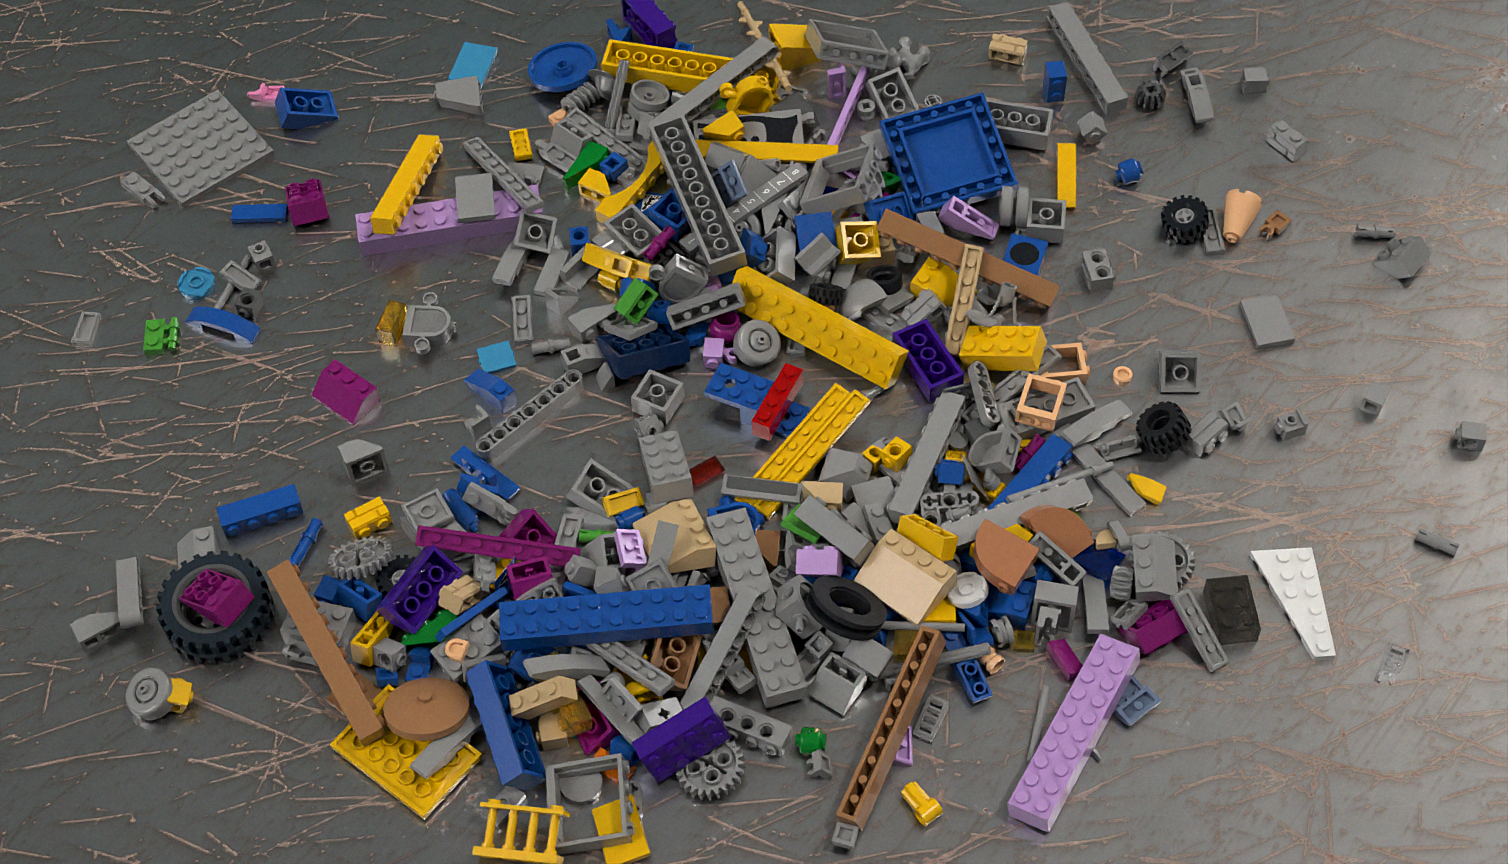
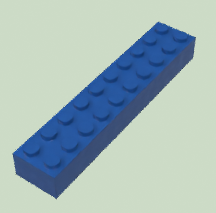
M710 584L499 602L500 642L503 651L714 633Z

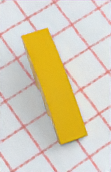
M1057 143V200H1065L1066 209L1072 210L1076 208V144Z

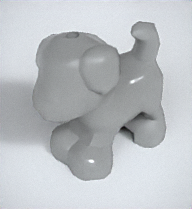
M902 36L898 41L897 51L895 48L887 49L889 57L885 70L882 69V73L903 67L907 70V73L903 74L905 80H909L919 71L921 66L929 62L930 50L926 46H921L918 53L913 55L910 52L912 41L907 36Z

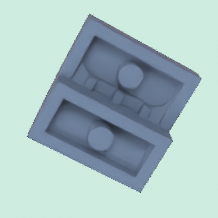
M734 160L720 166L717 171L711 174L726 209L748 194Z
M1132 675L1113 715L1130 727L1158 705L1161 700L1147 685L1143 687Z

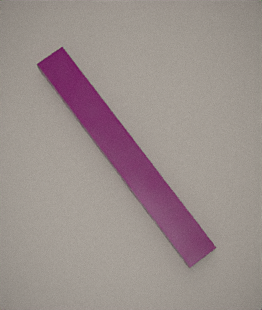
M418 525L415 546L428 547L435 545L438 549L506 559H513L516 556V560L520 561L547 556L549 565L562 567L566 566L573 554L580 556L581 548Z

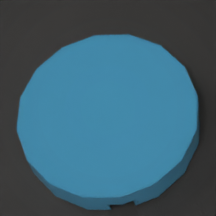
M194 267V270L185 271L178 280L179 291L183 297L190 300H199L209 296L214 291L216 280L209 269Z

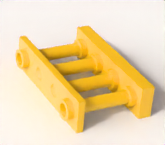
M488 799V802H480V806L489 809L484 843L481 844V847L473 846L472 855L481 858L537 864H563L564 857L557 855V851H555L560 817H570V813L563 810V806L551 805L550 809L501 804V800ZM498 810L510 811L505 845H502V849L494 848L495 845L493 844ZM518 812L530 813L526 847H523V851L515 850L514 846ZM539 814L551 816L547 849H544V853H536L534 848Z

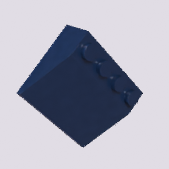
M657 324L658 329L630 341L611 333L595 337L612 372L620 379H628L637 374H647L649 369L653 371L664 370L666 367L681 366L683 363L690 362L689 340L677 330H672L670 324Z

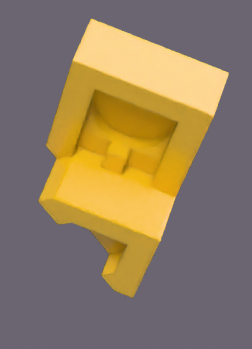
M1128 474L1127 479L1131 481L1138 495L1157 506L1162 502L1166 490L1165 485L1141 475Z

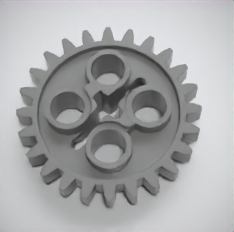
M1158 530L1157 535L1174 540L1175 560L1179 564L1176 565L1178 588H1181L1182 582L1187 584L1188 579L1192 578L1196 559L1193 557L1194 551L1188 550L1189 543L1183 545L1184 538L1177 540L1176 534L1170 537L1168 531L1161 535L1160 530ZM1131 545L1128 554V565L1134 569L1133 548Z
M364 536L362 540L356 538L355 542L348 541V545H341V549H335V553L330 554L331 558L328 559L329 563L327 564L332 576L335 575V578L340 577L343 580L347 577L348 580H351L353 577H356L357 580L362 575L367 577L369 573L375 574V570L381 571V566H388L387 562L392 561L391 557H394V550L390 540H386V537L381 539L378 536L374 539V536L366 539Z
M729 739L707 752L710 753L709 755H703L698 760L677 771L676 776L680 786L684 787L686 793L690 792L693 798L698 794L700 800L705 795L708 796L709 800L712 799V795H716L720 799L721 792L728 795V788L735 790L734 783H741L739 776L745 775L743 769L746 768L745 758L741 748L737 747L736 742L732 741L730 743Z

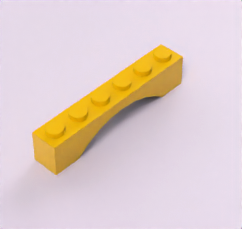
M653 141L648 146L647 163L640 177L625 190L603 199L595 209L597 221L604 224L605 221L632 203L636 205L640 199L644 198L646 191L655 184L659 175L665 172Z

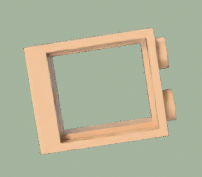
M1081 342L1051 345L1062 355V358L1077 356L1079 371L1048 373L1047 371L1041 376L1061 382L1078 377L1081 383L1086 385L1087 377H1090L1089 365L1086 366L1087 354L1086 350L1082 349Z
M1028 374L1016 410L1015 422L1053 432L1065 397L1067 383L1044 378L1040 375ZM1030 388L1058 395L1053 413L1025 406Z

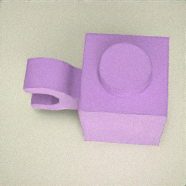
M705 338L703 351L704 368L716 369L720 363L724 362V359L728 363H736V356H730L736 355L734 347L725 348L724 339Z

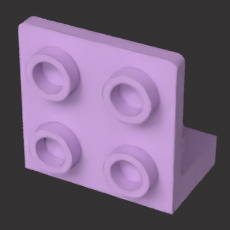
M616 529L614 537L621 568H625L626 574L629 576L647 566L648 558L643 549L644 541L640 536L639 530Z

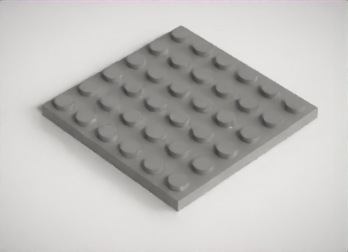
M219 90L212 92L127 140L128 146L182 208L275 155L274 150Z

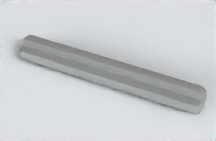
M626 60L619 61L605 128L615 129L629 62Z

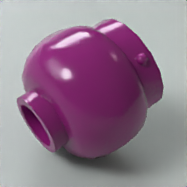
M731 310L714 316L709 326L711 337L724 339V344L732 343L736 332L741 327L738 315Z

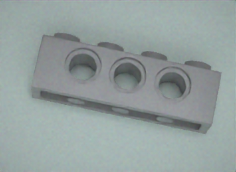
M714 695L711 705L722 720L726 718L732 719L730 722L723 721L731 735L730 739L741 740L750 747H758L765 750L770 755L783 756L792 738L791 725ZM745 726H750V727H752L751 729H748V730L743 729V727H745ZM763 734H770L771 736H770V737H763L762 735H763Z

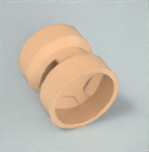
M990 646V655L976 659L979 664L985 665L986 670L992 675L1004 665L1005 659L1000 654L996 655L995 649Z

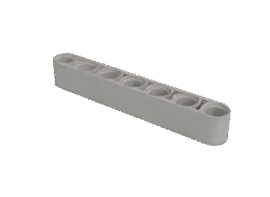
M575 369L567 371L476 442L478 456L487 463L493 461L580 394L584 388L581 372Z
M744 585L740 589L680 702L682 710L705 696L711 703L714 695L716 696L766 601V595L763 592L749 585Z

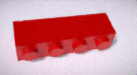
M785 363L751 421L752 435L768 441L771 440L804 383L803 369Z

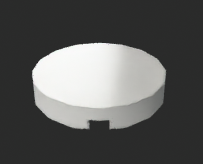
M964 572L957 575V585L947 596L950 603L955 607L962 609L972 608L985 600L989 587L982 575H977L975 572Z

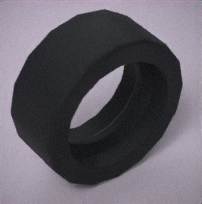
M876 266L871 268L866 274V279L875 281L884 290L886 295L895 294L902 288V273L896 266Z

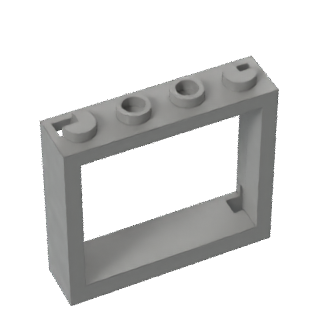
M809 19L805 37L817 59L885 70L889 52L875 30ZM867 33H872L871 38L866 36Z
M874 142L816 160L799 203L805 214L831 212L866 202L882 159L881 151H878ZM862 166L855 186L823 195L830 175Z
M621 753L545 766L548 809H550L551 805L562 806L560 778L618 768L622 832L564 842L562 817H560L555 849L557 855L632 843L635 827L634 823L631 822L630 814H633V804L629 801L632 787L627 773H630V764ZM548 815V823L550 829L551 816Z

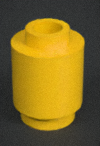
M601 270L598 275V282L605 288L619 292L621 280L625 277Z

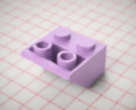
M803 546V549H797V575L801 574L803 577H822L828 575L841 577L846 555L840 552L839 549H836V547L823 546V550L815 549V546Z

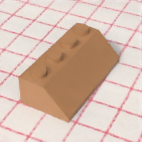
M703 634L655 638L648 662L675 679V685L668 691L687 690Z

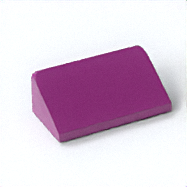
M1058 639L1047 642V651L1068 681L1075 679L1083 665L1066 640Z

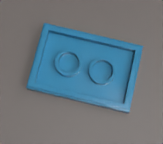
M464 42L448 80L477 75L482 89L498 53V48Z

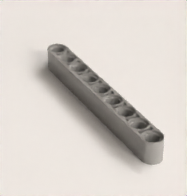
M761 37L649 122L646 131L650 134L649 125L684 114L687 123H689L722 98L719 92L721 84L731 83L733 88H735L742 79L751 76L772 60L778 53V47L767 37Z

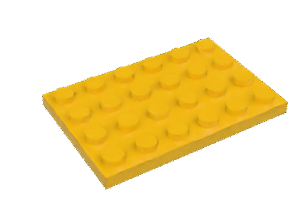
M389 684L373 699L377 707L374 712L377 716L381 714L384 721V703L389 694L395 690ZM349 724L330 743L334 751L424 820L483 758L482 753L470 744H467L456 752L455 758L425 779L411 769L410 765L433 740H409L396 735L388 726H385L383 728L387 734L364 747L351 724Z

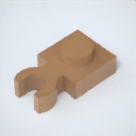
M1276 210L1265 220L1264 225L1260 227L1259 234L1268 232L1266 239L1270 240L1274 232L1279 235L1291 225L1292 220Z

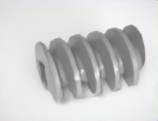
M585 82L577 87L576 90H573L571 94L561 99V107L568 114L576 107L584 111L585 107H590V103H595V99H600V94L592 84Z

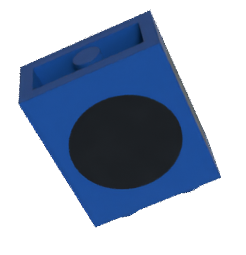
M1012 233L1003 261L1040 276L1047 254L1048 241Z

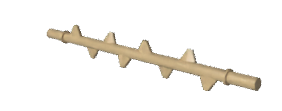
M739 1L737 6L743 17L738 22L747 23L751 29L747 32V35L755 36L759 40L763 36L758 27L763 22L754 21L749 9L746 8L743 1ZM778 52L772 60L765 64V67L773 68L779 78V82L787 92H790L792 86L787 76L791 72L781 69L776 60L781 56V53Z

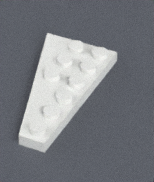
M1312 547L1251 551V559L1255 560L1259 567V572L1267 580L1271 592L1284 613H1287L1291 625L1298 631L1301 641L1313 661L1334 660L1336 653Z

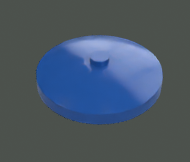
M563 42L551 45L538 52L528 65V74L531 83L536 88L547 92H564L575 89L589 81L591 77L588 75V71L597 69L598 61L591 47L579 42Z

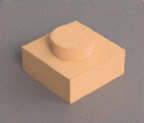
M561 108L549 115L548 120L554 126L555 123L563 120L568 113Z

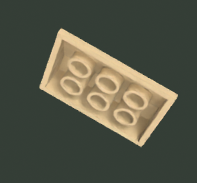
M692 499L672 501L632 524L634 530L640 531V536L644 541L643 549L648 559L658 520L679 525L668 566L670 573L715 566L717 547Z
M890 529L876 544L853 581L869 589L883 604L918 627L957 585L956 570L893 529Z

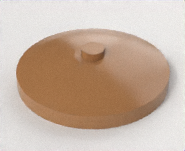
M427 677L406 682L393 690L384 703L383 711L386 725L393 733L409 740L427 741L445 737L458 730L469 716L470 703L467 692L459 684L444 678Z

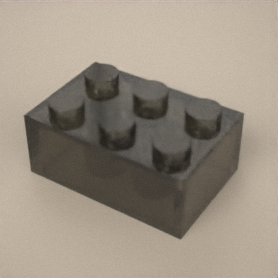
M1248 575L1206 579L1203 594L1211 627L1220 645L1257 642L1261 626Z

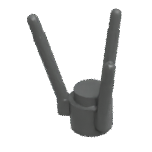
M971 382L943 389V392L954 391L951 393H962L966 399H971L965 405V410L976 402Z

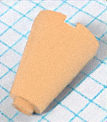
M1233 189L1227 192L1225 197L1223 236L1228 242L1236 243L1241 241L1262 208V199L1255 193L1247 190L1245 193L1239 192L1240 189Z

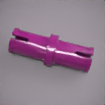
M667 225L657 237L652 239L653 242L643 252V255L652 261L661 249L664 250L667 242L676 234L675 231Z
M1036 434L1030 443L1022 448L1014 468H1018V471H1021L1046 440L1042 436L1040 438L1039 434Z

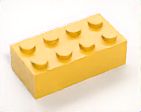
M968 326L959 357L965 370H968L969 366L975 361H980L986 366L987 370L1038 371L1047 339L1041 326Z

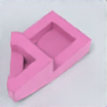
M262 83L260 89L255 92L250 91L247 95L250 99L275 103L280 87L285 88V86L266 87Z

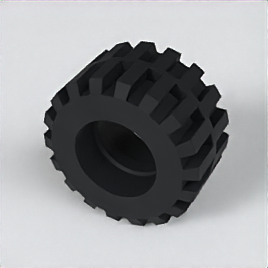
M1162 401L1157 405L1155 403L1152 407L1145 409V412L1141 413L1140 419L1136 423L1138 425L1136 426L1138 436L1147 449L1156 455L1158 453L1159 455L1171 454L1172 451L1179 450V447L1186 444L1185 441L1189 440V434L1192 431L1190 428L1191 424L1181 408L1176 403L1172 404L1171 401L1166 403Z

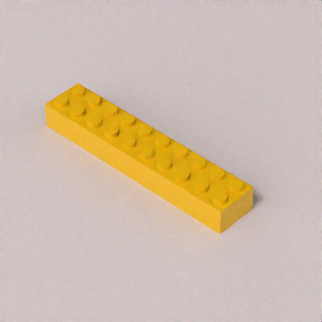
M609 39L601 68L602 71L608 72L616 78L619 61L626 60L629 62L625 83L634 84L636 81L649 79L658 81L670 90L690 92L733 58ZM764 65L751 75L766 77L772 94H779L781 83L773 68H768Z
M749 266L736 271L732 284L739 282L746 298L745 306L736 310L755 320H763L770 323L777 332L884 389H888L896 384L909 352L907 349Z

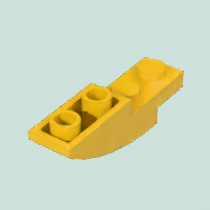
M586 243L581 261L625 278H641L650 281L649 268L652 264L624 256L622 253L591 243Z

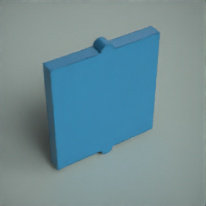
M509 340L476 349L479 357L478 363L482 366V370L491 374L517 367L514 359L515 353L511 350Z

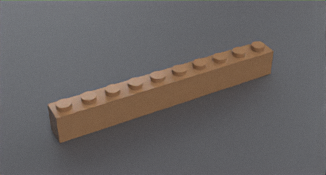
M887 208L885 209L876 229L879 232V236L888 240L892 237L897 240V244L903 247L907 245L914 247L913 251L921 255L924 252L930 254L932 260L939 263L943 260L949 263L948 267L958 270L961 267L965 243ZM983 252L978 275L983 278L982 282L991 286L993 284L1002 286L1003 282L1013 283L1017 286L1015 293L1018 294L1017 297L1019 299L1035 301L1034 305L1042 309L1051 307L1060 287L1059 285Z
M288 559L266 571L362 745L366 747L386 735L387 733L383 727L387 725L381 714L377 716L374 712L377 707L371 697L367 699L364 693L367 692V689L362 680H356L355 675L358 674L352 663L348 665L345 659L348 658V655L343 646L340 648L337 646L336 642L339 639L334 630H328L326 625L330 623L324 613L320 614L317 609L320 608V605L316 598L309 596L308 592L311 589L306 580H300L299 576L302 573L297 564L292 566Z
M924 626L920 627L836 813L840 822L858 826L859 831H863L944 649L946 641L940 631Z

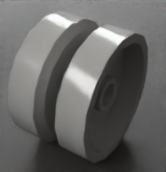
M649 79L636 81L632 85L627 105L628 114L639 122L642 112H664L670 96L668 89L658 81Z
M1002 186L1001 198H999L1001 227H1009L1013 215L1015 216L1016 227L1026 228L1028 187H1018L1016 198H1013L1012 186Z

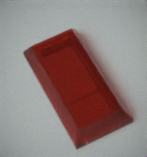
M716 456L689 469L693 488L725 471V468Z

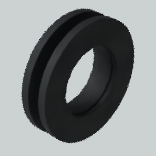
M828 575L819 577L815 580L806 598V607L819 624L829 631L851 640L868 641L874 639L887 618L885 606L873 592L855 581L839 576ZM833 601L848 605L860 615L845 611Z

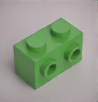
M634 278L613 309L637 325L659 294L639 279Z

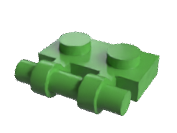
M172 317L168 325L165 319L146 320L143 346L145 355L164 354V347H168V350L171 352L176 351V346L179 342L177 332L180 330L177 317Z

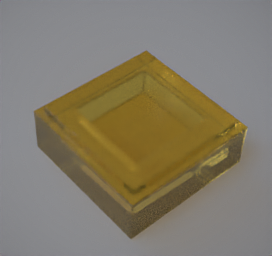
M1013 630L1015 638L1013 652L1034 653V631Z

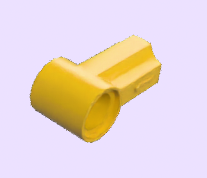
M916 781L910 782L901 791V796L912 807L916 818L923 826H927L943 814L940 804L934 798H929Z

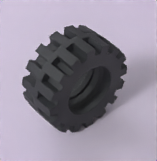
M811 283L808 298L821 305L837 306L842 304L844 289L834 284Z

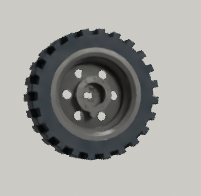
M221 550L220 554L216 555L213 551H208L207 556L200 557L199 554L194 555V560L188 563L184 560L180 563L182 567L179 570L173 569L170 572V580L164 579L161 584L164 591L158 592L157 598L160 604H156V611L159 615L157 617L164 633L178 653L182 652L188 660L194 657L196 662L203 664L204 660H209L211 665H216L218 660L224 659L225 663L232 662L231 657L238 655L241 658L245 656V650L248 648L254 650L257 647L255 642L258 639L263 641L266 637L265 628L270 629L272 625L269 617L274 616L272 606L274 601L264 576L258 566L254 567L250 559L246 558L243 561L240 554L234 553L233 556H229L228 551ZM206 568L242 581L254 595L253 600L228 628L219 627L218 624H215L179 600L184 590Z

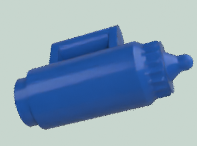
M453 488L445 491L442 497L454 515L455 520L466 532L474 531L477 533V528L480 524L477 515L484 512L477 508L472 509L467 502L462 500L463 495Z

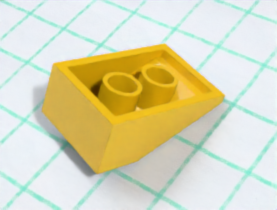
M928 257L912 279L910 292L915 295V299H918V295L929 288L938 295L946 307L950 305L952 307L959 275L945 263H939Z

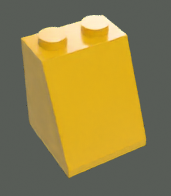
M769 24V39H772V43L778 47V52L781 53V56L776 60L779 65H782V70L789 71L821 61V59H817L805 37L807 25Z

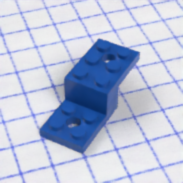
M720 363L704 391V396L739 408L741 423L752 426L751 421L774 381ZM728 383L735 384L732 388H727L725 385ZM792 402L785 414L789 419L781 421L774 435L787 439L809 414L810 408Z

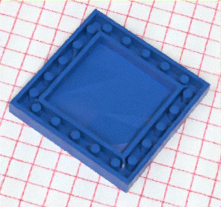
M983 92L879 121V129L896 175L901 179L899 184L902 192H905L914 220L917 213L931 211L940 213L942 206L953 196L966 204H972L1000 196L1002 186H1012L1013 192L1017 191L1018 181Z

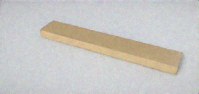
M965 244L945 340V347L954 357H959L968 329L969 318L965 316V313L972 309L984 247Z

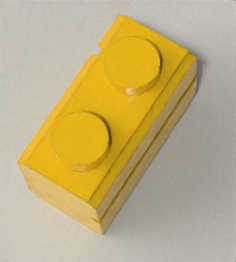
M380 496L343 514L355 539L363 538L364 536L367 538L372 532L378 529H385L392 523L391 515Z

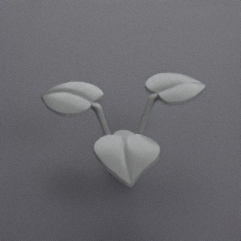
M1010 282L1002 283L998 295L988 285L978 291L976 297L979 301L988 305H994L988 315L977 310H968L965 313V316L976 324L983 327H993L997 321L991 317L997 307H1003L1012 302L1013 325L1031 326L1023 322H1017V298L1014 297L1017 286Z

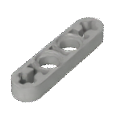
M975 361L968 368L973 394L981 422L986 427L992 428L1000 421L996 400L986 366L980 361Z

